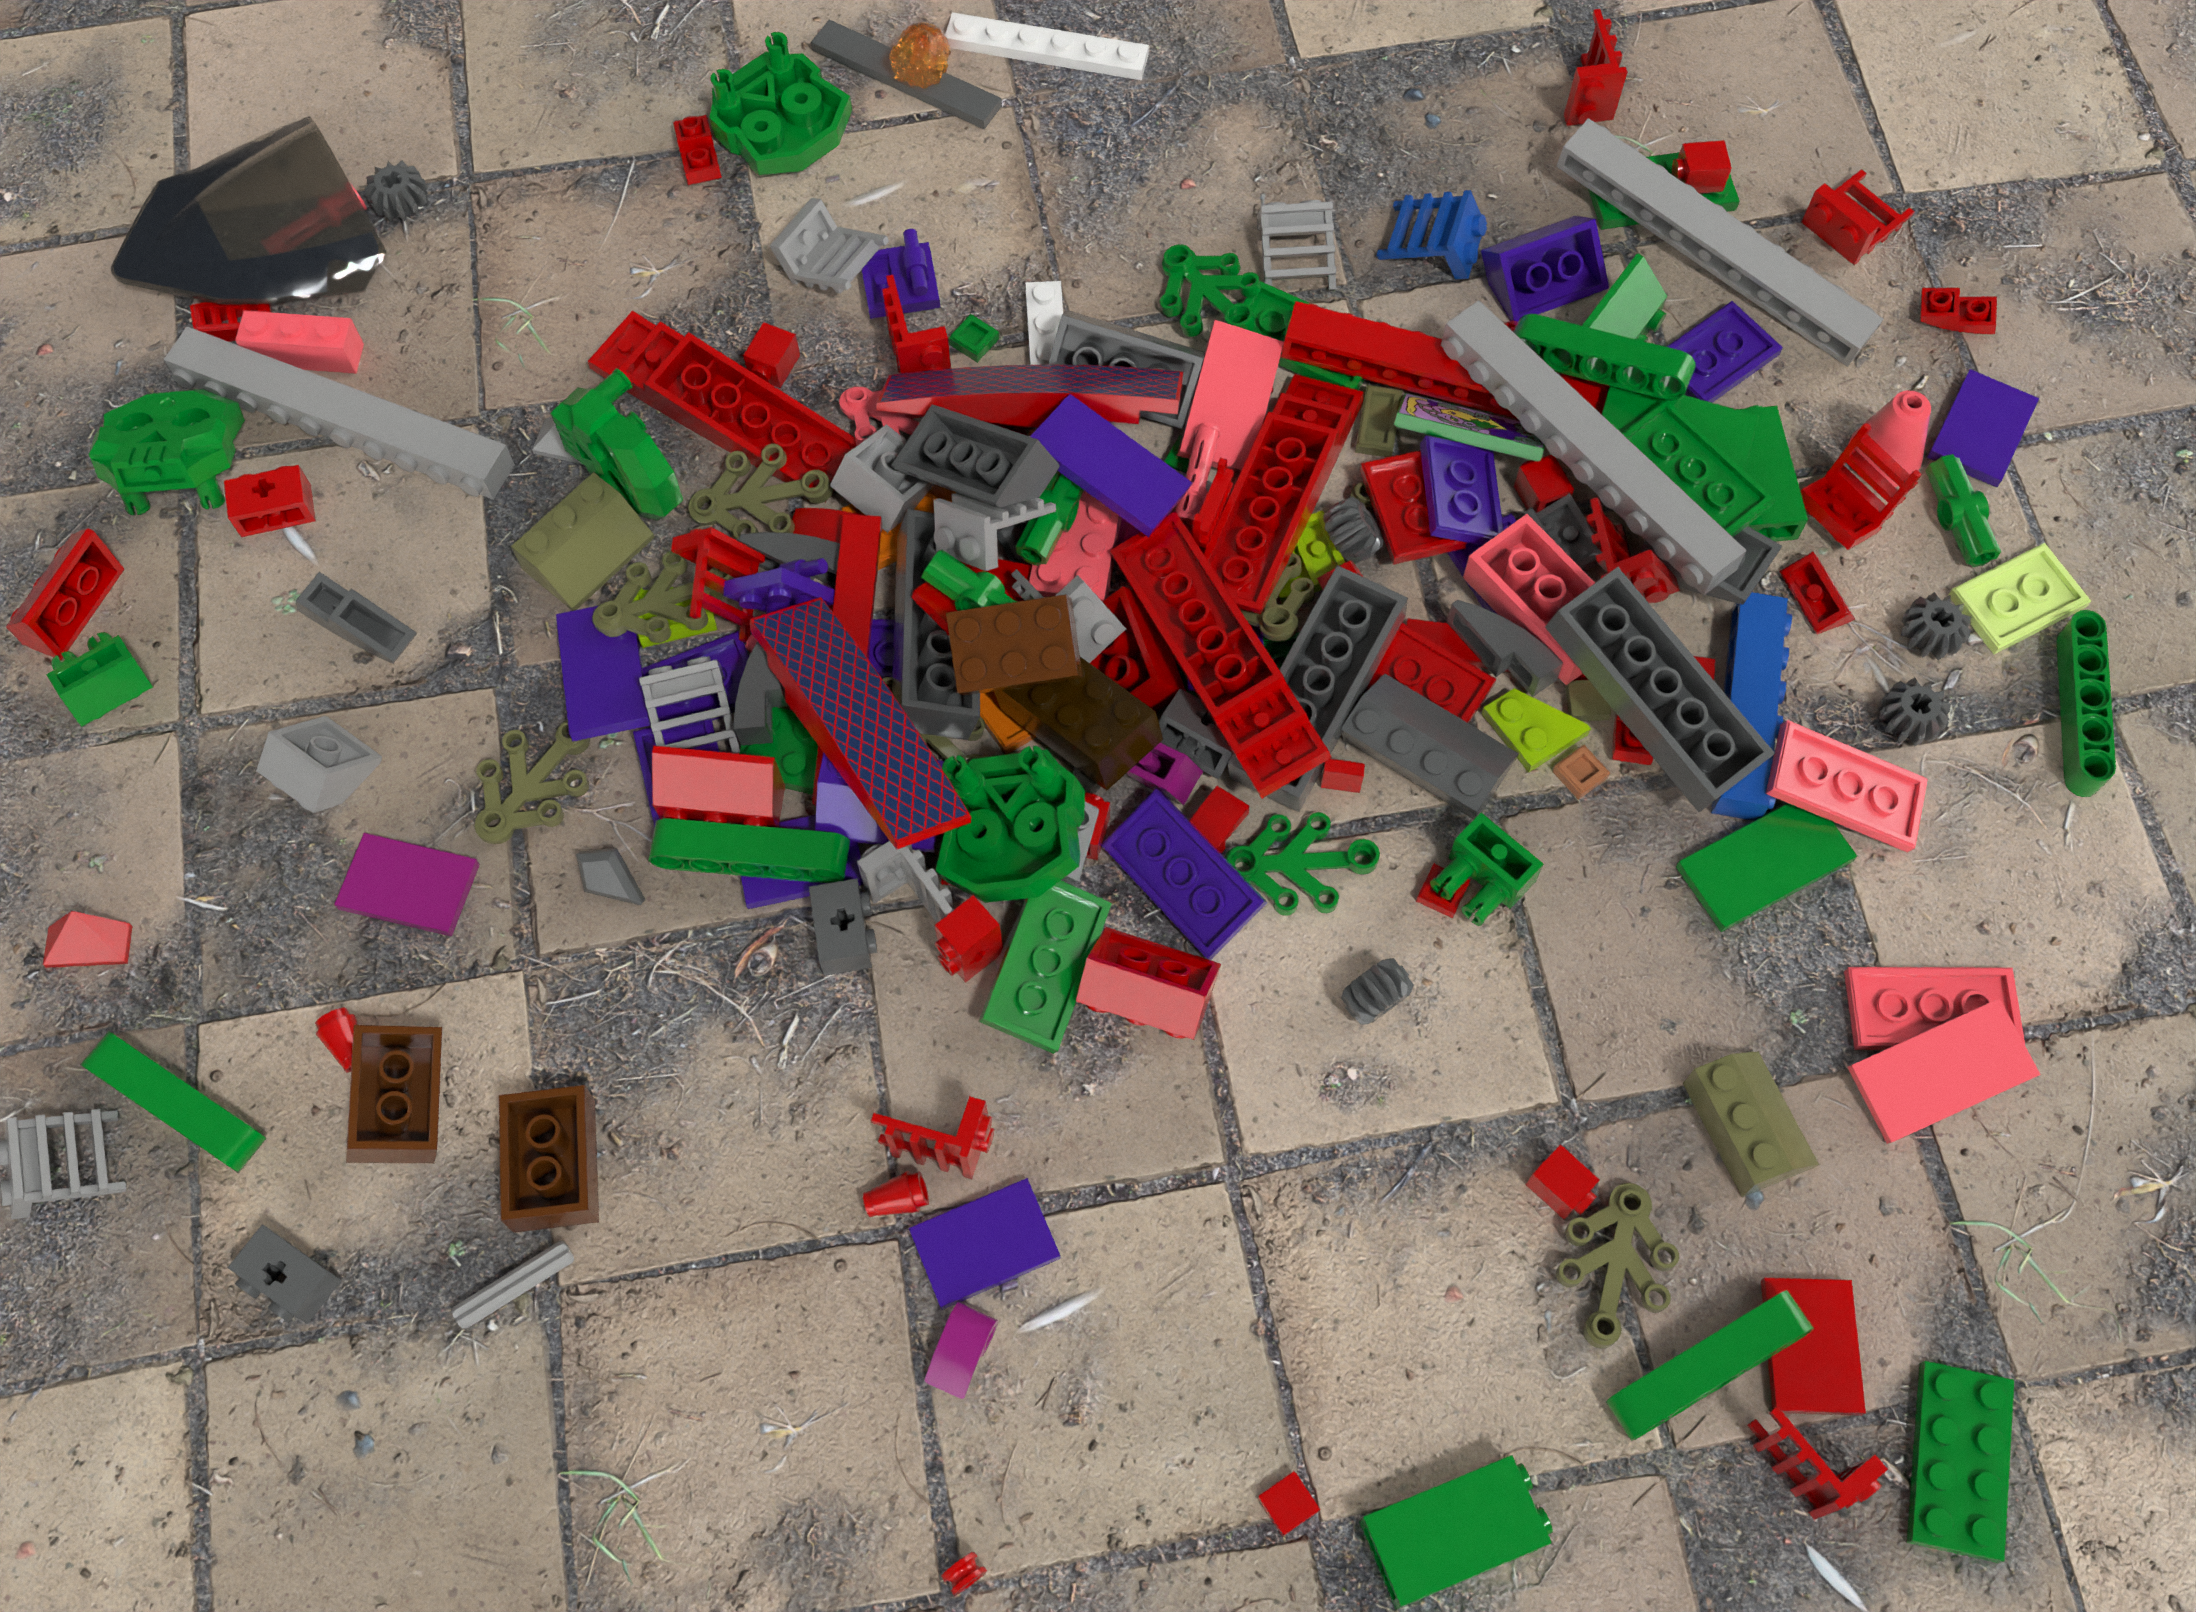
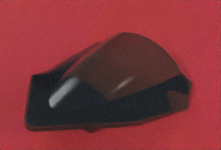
M308 116L267 132L195 169L159 180L142 205L112 263L111 273L118 282L126 285L222 305L271 304L365 292L387 251L330 146L316 123Z

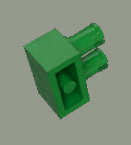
M97 633L100 642H97L93 636L89 638L87 646L90 651L79 657L69 651L61 653L65 659L63 662H61L58 656L52 659L53 671L46 675L81 727L101 718L109 711L153 688L119 635L112 638L109 633Z
M1480 813L1456 837L1448 857L1451 862L1436 878L1432 879L1430 885L1436 893L1443 888L1444 891L1440 896L1450 900L1453 894L1469 877L1476 880L1483 887L1461 908V911L1467 919L1474 914L1475 917L1472 923L1481 926L1501 903L1511 909L1537 881L1544 863L1483 813Z

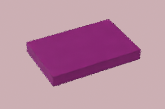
M363 833L334 905L338 910L452 937L480 864L474 858Z

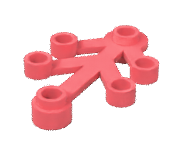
M852 387L844 391L839 399L842 412L849 419L855 421V440L857 446L867 439L862 437L871 436L877 432L876 428L870 425V416L880 420L882 426L887 424L899 435V430L912 435L920 423L913 419L924 417V415L876 410V403L882 390L872 392L865 387Z

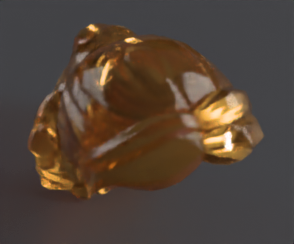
M927 22L911 24L902 31L897 44L893 46L889 54L895 78L900 82L907 81L909 86L918 85L924 89L932 84H939L942 74L947 72V61L951 54V49L947 37L936 25Z

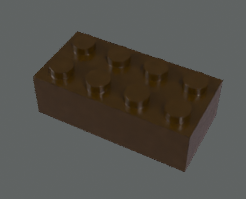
M1080 657L1083 678L994 691L1002 711L1106 791L1164 740L1156 711L1082 657Z

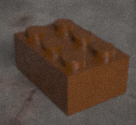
M1067 594L946 613L958 694L972 695L1083 678L1072 598Z
M354 1025L346 1163L435 1164L438 1145L442 1027Z
M579 1085L499 1095L501 1221L513 1233L598 1223L599 1199L595 1099L586 1086Z

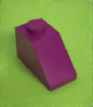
M1159 743L1126 774L1153 791L1156 788L1161 790L1167 798L1184 805L1203 771L1187 755Z

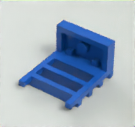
M1464 190L1462 196H1453L1451 192H1444L1443 197L1433 198L1431 193H1426L1423 199H1413L1412 195H1405L1404 200L1394 201V210L1400 212L1388 248L1378 250V259L1445 256L1455 280L1469 279L1472 266L1478 259V247L1481 237L1485 235L1487 230L1486 218L1481 214L1471 190ZM1439 208L1427 247H1421L1433 209ZM1419 209L1407 248H1402L1413 212Z

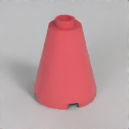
M1907 390L1898 393L1864 424L1868 423L1872 427L1868 435L1909 474L1915 470L1919 471L1924 455L1931 405L1923 394ZM1862 425L1852 434L1849 443L1856 435V433L1859 431V429L1862 427ZM1859 448L1856 449L1894 487L1898 486Z

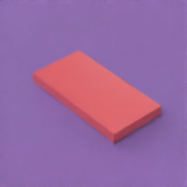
M1214 320L1177 456L1190 459L1197 434V426L1201 423H1211L1219 427L1221 432L1217 441L1212 467L1217 468L1221 457L1227 459L1228 469L1234 470V474L1240 475L1264 422L1284 344L1283 341Z
M1787 720L1780 725L1766 794L1890 846L1909 852L1915 849L1928 779Z
M1848 967L1844 971L1854 1050H1886L1999 998L2025 1044L2013 968Z
M2000 998L1847 1067L1887 1144L2041 1075Z

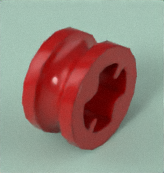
M975 1552L964 1556L941 1575L944 1582L950 1581L952 1583L951 1592L954 1596L965 1591L987 1573L984 1566L979 1567L976 1564L978 1556Z

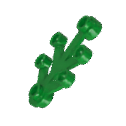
M1183 244L1171 246L1166 250L1162 260V267L1164 273L1169 276L1166 292L1160 299L1164 315L1174 317L1182 312L1183 303L1179 294L1184 278L1191 284L1186 312L1180 319L1184 335L1194 337L1203 331L1200 314L1204 298L1224 316L1227 324L1249 331L1253 330L1255 317L1251 306L1245 303L1233 304L1219 291L1240 290L1244 297H1254L1261 291L1259 276L1256 273L1247 272L1243 275H1237L1241 267L1236 254L1196 256L1188 246ZM1219 269L1221 275H1203L1199 270Z
M1316 812L1308 817L1306 826L1279 855L1263 856L1275 841H1284L1290 835V820L1284 815L1277 814L1268 820L1267 828L1249 847H1234L1226 853L1225 858L1235 869V865L1240 862L1248 864L1249 870L1245 872L1237 871L1249 884L1252 883L1274 901V909L1277 913L1288 916L1297 910L1299 902L1297 893L1289 888L1283 889L1266 873L1281 872L1314 899V906L1319 912L1331 913L1337 907L1339 900L1338 892L1333 887L1324 886L1306 870L1350 868L1356 874L1365 875L1376 869L1380 852L1374 842L1367 839H1359L1350 845L1348 851L1304 853L1316 839L1325 838L1330 831L1331 821L1329 817L1324 813ZM1319 821L1325 825V828L1323 830H1315L1311 824ZM1274 824H1282L1286 830L1278 833L1272 829V826ZM1357 856H1365L1369 863L1366 865L1358 864L1355 858ZM1329 895L1332 897L1333 902L1328 905L1323 904L1319 897ZM1288 897L1293 901V905L1284 907L1279 903V899Z

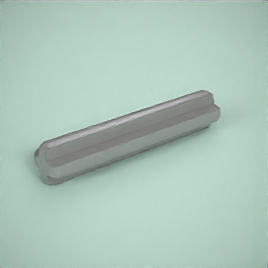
M558 1241L455 1305L451 1310L455 1321L463 1329L469 1328L573 1263V1253L564 1241Z

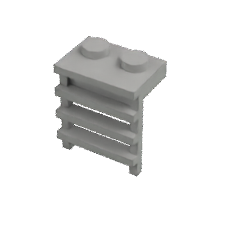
M811 198L769 247L792 284L797 285L800 281H804L807 287L812 288L814 284H818L820 289L825 291L829 287H833L836 293L841 294L852 286L850 282L882 245L886 246L889 239L886 235L837 227L822 200Z
M1306 200L1295 204L1271 202L1261 205L1257 214V230H1261L1264 283L1272 286V280L1327 276L1328 291L1336 290L1332 201ZM1325 234L1326 245L1270 248L1269 237ZM1326 255L1327 267L1271 270V258Z
M960 493L952 494V502L941 498L935 499L934 541L936 552L943 549L955 559L984 571L997 568V530L1056 512V504L1052 502L1044 504V500L1035 498L998 508Z
M1017 569L1011 574L1017 580L1012 587L1025 601L1044 598ZM1077 575L1055 596L1067 594L1072 598L1080 657L1090 663L1126 628Z
M710 656L687 661V667L674 670L672 666L659 667L649 670V676L639 678L656 746L689 749L729 739L732 753L741 752L723 683L722 666L718 660L711 661ZM718 693L720 708L659 722L656 710L658 707ZM722 716L724 718L726 731L668 745L664 743L663 730Z
M890 841L884 845L877 844L869 848L862 855V858L857 861L865 892H869V897L873 904L908 883L936 923L954 910L951 892L947 887L940 891L937 873L933 868L926 871L923 854L919 849L913 853L912 845L896 850Z
M94 1109L90 1113L73 1115V1112H64L63 1116L55 1117L35 1115V1119L17 1120V1117L7 1118L4 1140H0V1166L6 1165L8 1180H0L1 1206L10 1205L11 1220L29 1218L32 1203L126 1191L125 1181L108 1183L102 1131L103 1122L118 1121V1110L100 1112V1109ZM91 1124L97 1185L80 1186L74 1125ZM63 1127L69 1188L52 1190L46 1128Z

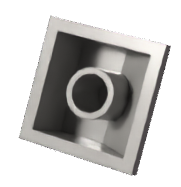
M886 424L845 454L830 486L865 515L881 516L883 522L882 529L888 533L903 521L907 509H915L934 484L897 471L891 466L907 443V440Z
M323 716L268 732L256 771L271 781L275 787L283 790L298 801L303 808L316 813L342 804L381 763L382 756L329 717Z

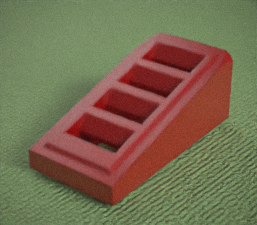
M268 299L192 304L190 305L193 329L232 342L235 341L240 326L238 318L242 317L244 310L272 312L271 303Z

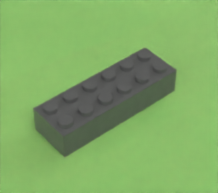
M907 509L897 535L892 694L919 733L968 740L980 717V693L972 695L957 693L950 637L911 598L914 590L926 582L921 578L922 574L937 553L934 541V513Z
M1338 565L1280 668V672L1284 676L1287 685L1306 712L1309 721L1328 748L1330 755L1342 734L1341 727L1363 696L1406 616L1408 597ZM1233 753L1228 762L1229 778L1257 791ZM1325 762L1269 794L1267 797L1300 812L1323 770Z
M1619 567L1559 609L1545 626L1698 812H1701L1775 754Z

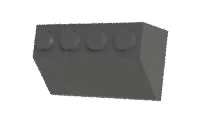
M1065 309L1060 320L1048 365L1118 366L1184 372L1178 415L1141 411L1140 414L1142 417L1182 429L1205 352Z
M933 404L891 465L897 471L998 508L1039 498L1060 467L1038 439Z
M1384 674L1360 698L1341 727L1344 741L1472 819H1475L1483 812L1519 756V753L1387 674Z

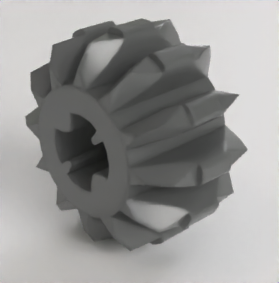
M403 160L395 166L388 161L386 167L382 169L375 167V175L366 177L367 187L365 188V195L368 202L371 203L374 212L378 216L385 215L390 222L397 216L405 221L408 214L418 215V207L427 205L426 195L428 194V188L425 180L422 179L420 172L415 166H408Z
M1350 497L1346 500H1341L1323 515L1325 530L1330 536L1329 539L1334 543L1336 550H1339L1344 559L1352 560L1356 564L1372 557L1383 546L1382 532L1377 527V522L1371 516V512L1358 499Z
M1935 592L1928 595L1926 599L1922 597L1916 599L1902 617L1904 626L1901 636L1911 639L1908 643V649L1914 647L1922 649V658L1932 652L1937 660L1944 658L1946 654L1951 656L1956 654L1962 647V644L1968 640L1971 632L1968 626L1971 623L1972 617L1961 614L1964 610V604L1953 605L1951 603V595L1940 600Z
M1915 677L1908 680L1906 684L1901 681L1894 684L1890 692L1886 693L1881 700L1883 709L1879 713V719L1888 722L1885 727V733L1895 731L1899 734L1898 743L1909 738L1914 747L1921 744L1923 740L1929 743L1935 740L1940 731H1943L1949 723L1947 714L1950 712L1951 704L1941 701L1944 697V691L1934 692L1931 690V681L1920 686Z
M1394 958L1381 960L1353 980L1344 989L1341 999L1346 1004L1345 1008L1352 1017H1355L1361 1025L1369 1024L1385 1015L1409 996L1414 984L1409 979V974L1404 967L1400 966Z

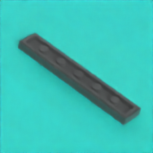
M830 19L811 41L813 51L982 129L987 127L1002 107V99Z

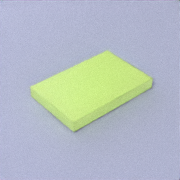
M2045 543L1953 588L1948 594L1951 595V600L1955 605L1964 604L1962 614L1972 617L1970 625L1993 654L2086 608L2091 602Z

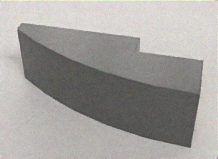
M776 532L741 534L738 538L739 542L765 555V562L760 563L759 567L767 571L777 569L783 563L803 559L806 562L820 558L825 559L828 564V571L824 574L812 576L810 579H818L835 588L840 549L839 543L814 536Z
M321 572L314 577L295 600L297 610L353 645L392 664L395 663L417 635V632L353 589H350V591L346 590Z
M1456 600L1451 604L1447 624L1495 677L1508 669L1532 697L1557 681L1563 662L1545 644L1528 631L1480 606L1461 600Z
M758 641L747 660L735 703L734 731L741 745L773 743L772 707L788 706L785 701V688L768 667L767 653Z

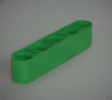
M1537 314L1522 316L1514 330V333L1555 372L1664 400L1674 401L1682 398L1695 370L1693 357L1684 351Z
M2080 610L2073 615L2060 631L2056 640L2062 751L2066 787L2076 796L2091 797L2115 774L2116 758L2107 626L2105 620L2095 611Z
M664 818L657 820L655 823L649 862L656 867L669 870L834 883L844 881L850 840L844 835L833 832Z
M110 1031L104 1035L80 1064L237 1173H240L267 1139Z
M1788 1290L1783 1291L1611 1396L1606 1403L1630 1440L1634 1441L1813 1331L1814 1327Z

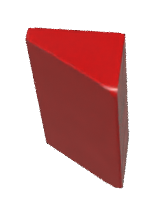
M1814 551L1779 571L1817 635L1855 620L1854 615Z

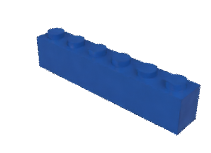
M1752 592L1744 605L1735 603L1732 607L1723 692L1775 753V738L1778 739L1780 725L1783 723V716L1778 715V704H1782L1786 692V682L1781 681V670H1785L1789 658V648L1784 647V637H1787L1790 632L1792 614L1787 613L1788 598ZM1774 755L1713 801L1711 813L1756 821L1762 818L1767 809H1772L1776 798L1767 795L1766 790Z

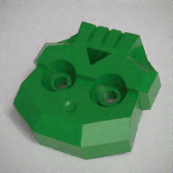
M781 32L771 33L773 44L771 38L767 36L765 44L768 52L765 51L732 74L727 69H718L716 71L719 81L714 72L711 75L713 88L709 119L714 136L731 153L739 156L742 155L750 168L758 175L798 172L809 167L840 144L852 112L850 96L823 79L820 68L803 53L789 54L787 37Z
M615 369L612 374L594 389L577 387L550 414L566 452L581 462L587 468L590 475L594 472L617 490L639 517L659 521L683 501V497L673 469L650 435L645 432L647 428L641 418L634 412H630L624 417L612 405L626 391L633 388L628 377L619 369Z
M205 389L149 393L104 414L103 427H100L94 436L89 457L97 477L110 484L120 494L125 510L129 515L135 514L133 506H135L138 515L150 509L151 504L145 492L188 488L196 489L203 508H210L208 500H210L212 508L215 509L225 502V496L222 494L216 475L231 467L236 451L233 440L245 419L238 402Z
M1028 746L1021 753L971 759L968 764L960 755H957L956 760L954 756H950L945 760L942 770L971 815V823L944 833L935 872L946 882L971 896L974 895L984 903L1037 898L1079 867L1080 846L1077 827H1080L1084 820L1085 790L1077 778L1062 767L1048 750H1042L1038 746H1033L1032 751L1031 747ZM1044 824L1040 831L1035 832L1037 826ZM987 830L986 834L978 839L979 834Z

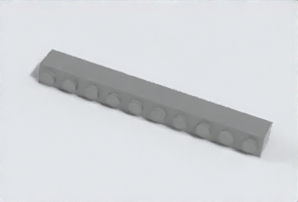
M1588 118L1563 146L1556 167L1847 367L1872 338L1884 320L1872 308L1861 304L1846 294L1841 287L1830 283L1818 275L1810 266L1802 264L1790 256L1782 247L1765 239L1751 226L1743 224L1727 213L1722 206L1714 204L1699 194L1694 187L1683 183L1668 173L1663 166L1655 164L1640 154L1635 147L1627 145L1615 137L1604 126L1598 125Z
M1478 300L1446 323L1441 343L1445 353L1451 359L1457 360L1469 372L1471 378L1476 383L1482 384L1494 396L1501 407L1508 409L1518 418L1527 432L1533 433L1546 445L1552 456L1560 458L1572 470L1574 476L1580 482L1586 483L1599 496L1601 502L1606 507L1613 509L1621 516L1633 533L1642 536L1653 547L1657 556L1662 560L1668 561L1681 574L1683 580L1688 585L1695 587L1704 596L1738 569L1747 550L1482 302Z
M190 327L185 328L164 358V362L173 374V380L187 389H192L193 387L205 389L238 402L239 406L248 412L259 411L267 414L271 419L280 424L288 422L299 426L309 435L318 436L320 434L330 438L341 447L350 448L352 446L362 450L373 459L382 460L384 458L392 461L408 472L416 470L428 475L439 484L450 483L458 486L471 496L478 497L482 495L494 500L515 465L507 446L503 443Z

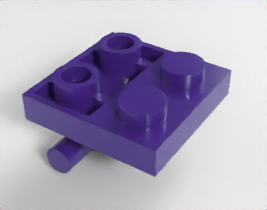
M907 229L903 232L905 246L879 249L862 268L870 319L886 316L882 289L888 288L886 279L888 275L894 276L903 314L941 308L929 242L919 243L915 229Z
M820 558L807 562L799 559L783 563L777 569L727 580L724 582L723 596L738 601L739 606L743 608L758 609L767 614L820 597L828 606L833 605L835 590L810 579L812 576L824 574L828 571V564L825 559Z

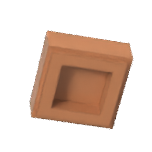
M1585 745L1556 764L1552 771L1578 800L1608 779L1610 775L1606 767Z

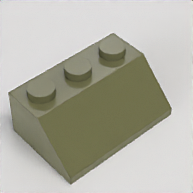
M593 472L517 540L511 548L521 569L569 609L574 611L655 537L623 496Z
M1759 1051L1732 1053L1697 1067L1683 1082L1741 1197L1819 1165Z

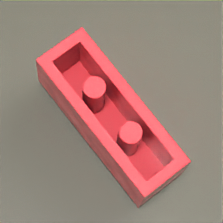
M245 310L235 339L236 343L241 347L303 370L354 374L357 373L364 346L351 318Z

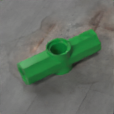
M1952 454L1942 456L1930 463L1925 472L1938 499L1937 517L1939 523L1945 531L1952 530L1966 564L1971 565L1973 568L1983 566L1997 559L2001 549L1987 521L1989 517L1987 498L1981 491L1973 490L1960 458H1956Z
M1057 471L1039 497V499L1044 500V504L1050 502L1056 504V512L1029 520L1016 545V553L1030 564L1036 566L1040 564L1046 565L1063 531L1068 532L1071 529L1078 513L1079 499L1084 490Z
M943 549L935 554L921 577L954 600L957 611L1016 602L1005 594L1004 585L995 575L985 571L975 573Z

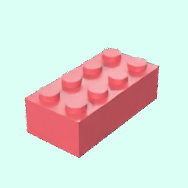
M1084 490L1079 499V508L1075 521L1068 532L1063 531L1047 564H1040L1038 566L1032 564L1029 580L1031 585L1044 598L1052 597L1058 594L1078 575L1103 602L1109 596L1115 562L1109 550L1115 548L1118 544L1122 517Z
M1526 514L1469 555L1463 578L1498 615L1528 631L1545 644L1563 662L1558 678L1565 685H1568L1580 676L1582 671L1545 626L1559 609L1583 593L1595 582Z

